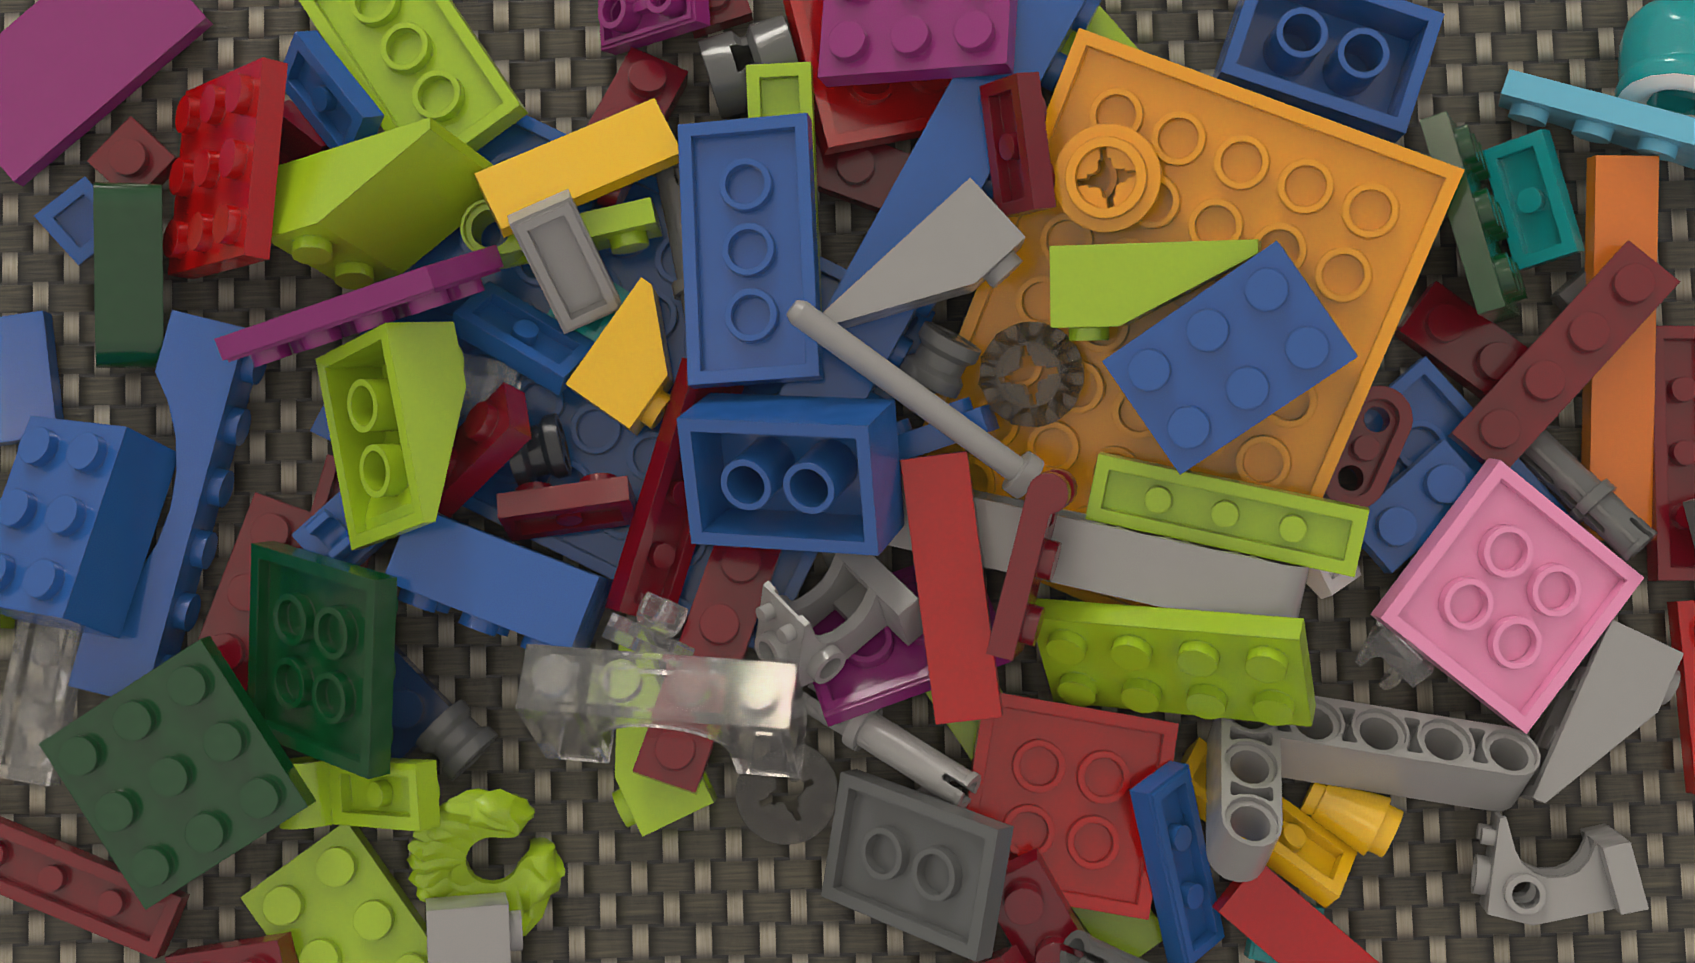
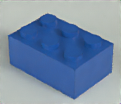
M1238 0L1213 77L1395 144L1406 134L1445 14L1405 0Z
M1275 241L1102 362L1181 475L1357 358L1358 354L1282 245Z
M708 393L676 418L691 544L879 556L905 525L895 399Z
M30 416L24 435L19 442L18 452L0 499V614L26 623L120 639L176 467V451L125 426Z
M437 513L436 522L400 535L385 574L397 577V586L401 588L397 597L398 600L433 613L437 610L448 614L451 607L463 611L458 623L491 636L499 634L508 637L510 630L524 635L520 647L554 660H558V657L567 660L569 653L588 652L605 610L613 580L439 513Z

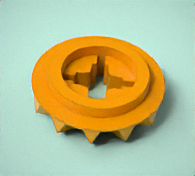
M1105 123L1085 128L1065 144L1056 160L1054 167V192L1057 201L1064 213L1072 221L1086 229L1097 232H1118L1142 221L1159 198L1162 168L1157 154L1146 138L1127 126ZM1102 150H1106L1107 158L1111 160L1116 170H1125L1128 173L1136 172L1135 177H1129L1126 179V182L1116 185V196L1113 197L1114 207H1110L1109 199L1105 198L1103 189L1091 187L1090 185L1080 186V181L1089 180L1090 176L1100 173V162L1103 161Z

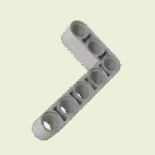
M1315 696L1316 709L1312 727L1297 725L1272 726L1256 721L1225 718L1214 719L1206 741L1207 859L1215 872L1223 878L1234 882L1251 881L1263 872L1282 831V778L1487 811H1504L1511 808L1518 800L1540 765L1541 755L1538 746L1528 735L1508 726Z

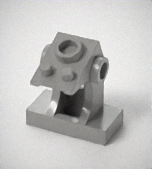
M822 552L825 564L829 570L812 590L793 601L786 595H779L777 589L769 581L763 584L760 607L756 608L758 625L754 649L762 664L768 670L777 672L794 691L814 681L818 684H823L834 678L843 668L846 659L886 626L907 646L923 634L919 599L875 556ZM834 610L846 620L833 631L822 635H815L812 629Z
M1491 811L1489 825L1477 824L1476 839H1479L1480 844L1487 845L1486 855L1476 854L1474 857L1471 872V893L1480 895L1479 903L1488 915L1534 926L1615 909L1621 915L1649 909L1631 842L1606 823L1580 829L1582 842L1578 851L1569 861L1555 867L1539 868L1527 864L1519 858L1515 850L1507 817L1505 815L1501 816L1500 811ZM1526 882L1525 887L1521 891L1512 892L1517 884Z

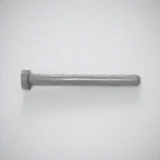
M796 300L788 310L786 315L793 326L1003 476L1005 479L1002 489L1014 498L1019 499L1025 495L1030 482L1041 474L1044 467V461L1031 451H1027L1022 456H1019L809 302Z

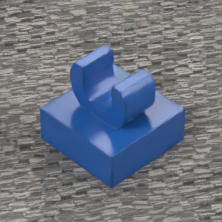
M340 491L291 535L304 550L361 566L388 541L385 540L364 549L351 550Z

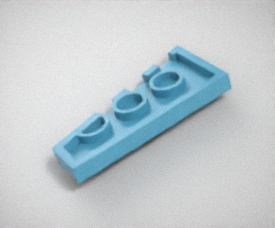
M1509 69L1499 100V107L1510 110L1509 118L1537 127H1545L1548 122L1572 130V135L1586 141L1600 144L1614 143L1635 150L1641 155L1659 156V160L1673 162L1695 170L1694 117Z

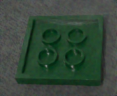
M1447 111L1421 119L1420 124L1430 157L1465 169L1447 213L1478 315L1495 324L1521 316L1517 302L1528 299L1518 263H1514L1512 257L1509 258L1507 252L1502 253L1498 241L1510 237L1499 202L1495 201L1494 196L1489 194L1487 188L1482 189L1480 183L1482 180L1491 178L1481 142H1478L1475 134L1471 133L1468 124L1458 127Z
M277 541L251 543L248 657L249 697L281 745L366 779L390 774L391 744L393 742V681L396 674L394 653L396 614L398 611L397 577Z
M211 636L199 639L39 743L42 751L145 910L316 802V799Z

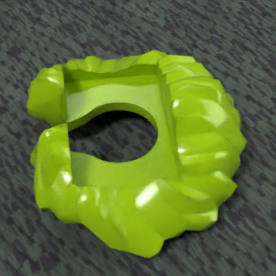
M476 788L466 790L440 805L441 827L413 832L414 838L408 844V850L411 854L407 858L413 871L408 880L417 887L416 896L425 903V898L505 892L509 911L521 910L523 936H526L543 918L550 896L560 889L561 877L565 876L563 861L555 850V844L545 837L529 839L530 848L528 852L520 859L516 868L508 876L498 880H486L476 876L466 859L469 849L476 842L484 838H514L518 836L528 821L534 818L535 809L529 804L528 799L502 789L488 791Z

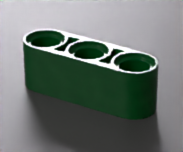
M94 182L96 368H156L164 341L162 184Z

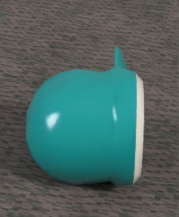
M1654 0L1643 6L1630 18L1619 45V82L1614 91L1615 97L1695 118V0Z

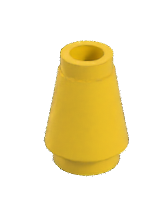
M1313 782L1310 784L1300 806L1302 812L1310 815L1313 820L1362 856H1365L1369 851L1381 858L1388 850L1404 813L1403 810L1390 805L1391 797L1369 791Z

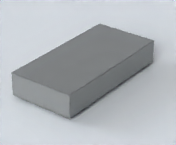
M569 189L507 215L509 225L564 334L612 314L622 305L621 298Z

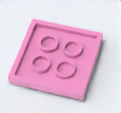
M1488 458L1370 615L1510 726L1527 734L1644 577L1504 462Z

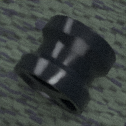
M556 413L545 415L538 424L530 426L532 438L509 459L511 470L518 486L529 482H536L538 477L551 474L558 479L572 475L569 449L561 421Z

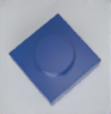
M84 176L34 215L78 266H82L94 256L93 184Z

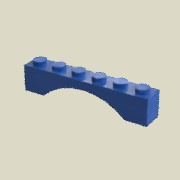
M175 310L171 312L155 370L168 400L176 435V478L170 511L158 542L143 565L120 639L82 633L68 683L70 687L110 697L178 654L181 650L185 631L189 632L197 621L201 607L200 595L196 594L202 569L205 570L211 565L216 553L218 537L213 532L218 510L219 507L223 508L226 506L234 487V473L230 470L236 446H241L244 443L251 424V413L249 409H246L253 384L257 385L262 380L267 364L254 367L250 355L231 362L222 360L214 339L244 329V327Z

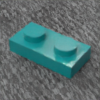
M1540 129L1484 150L1491 173L1489 181L1495 201L1499 202L1509 232L1510 238H1507L1510 253L1514 263H1518L1520 271L1585 251L1550 130Z

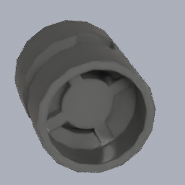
M783 15L749 24L746 36L740 38L730 30L698 40L721 120L748 112L746 70H743L746 65L798 62Z

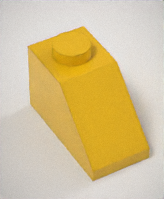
M642 277L566 382V385L572 391L635 435L640 433L644 425L653 429L662 420L670 400L668 391L674 384L659 296L652 284Z

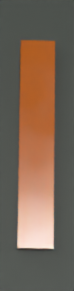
M1595 155L1587 158L1586 285L1628 240L1657 262L1659 156ZM1656 309L1583 387L1581 464L1600 481L1608 479L1616 486L1617 489L1614 494L1651 528ZM1584 522L1580 523L1596 539L1604 540Z

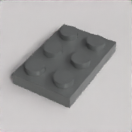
M858 769L842 771L840 773L821 896L972 961L978 962L991 958L1014 826Z

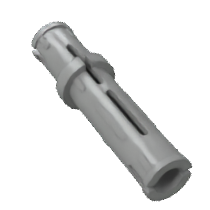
M812 682V683H810V684L808 685V687H809L810 689H812L813 691H815V688H814V685H813V682ZM803 692L799 702L800 712L810 715L828 727L819 701ZM882 708L829 727L842 735V743L854 751H859L863 748L943 801L965 808L971 801L965 793L950 784L951 781L959 783L974 794L978 790L981 782V775L979 773L972 772L910 734L899 725L883 717Z

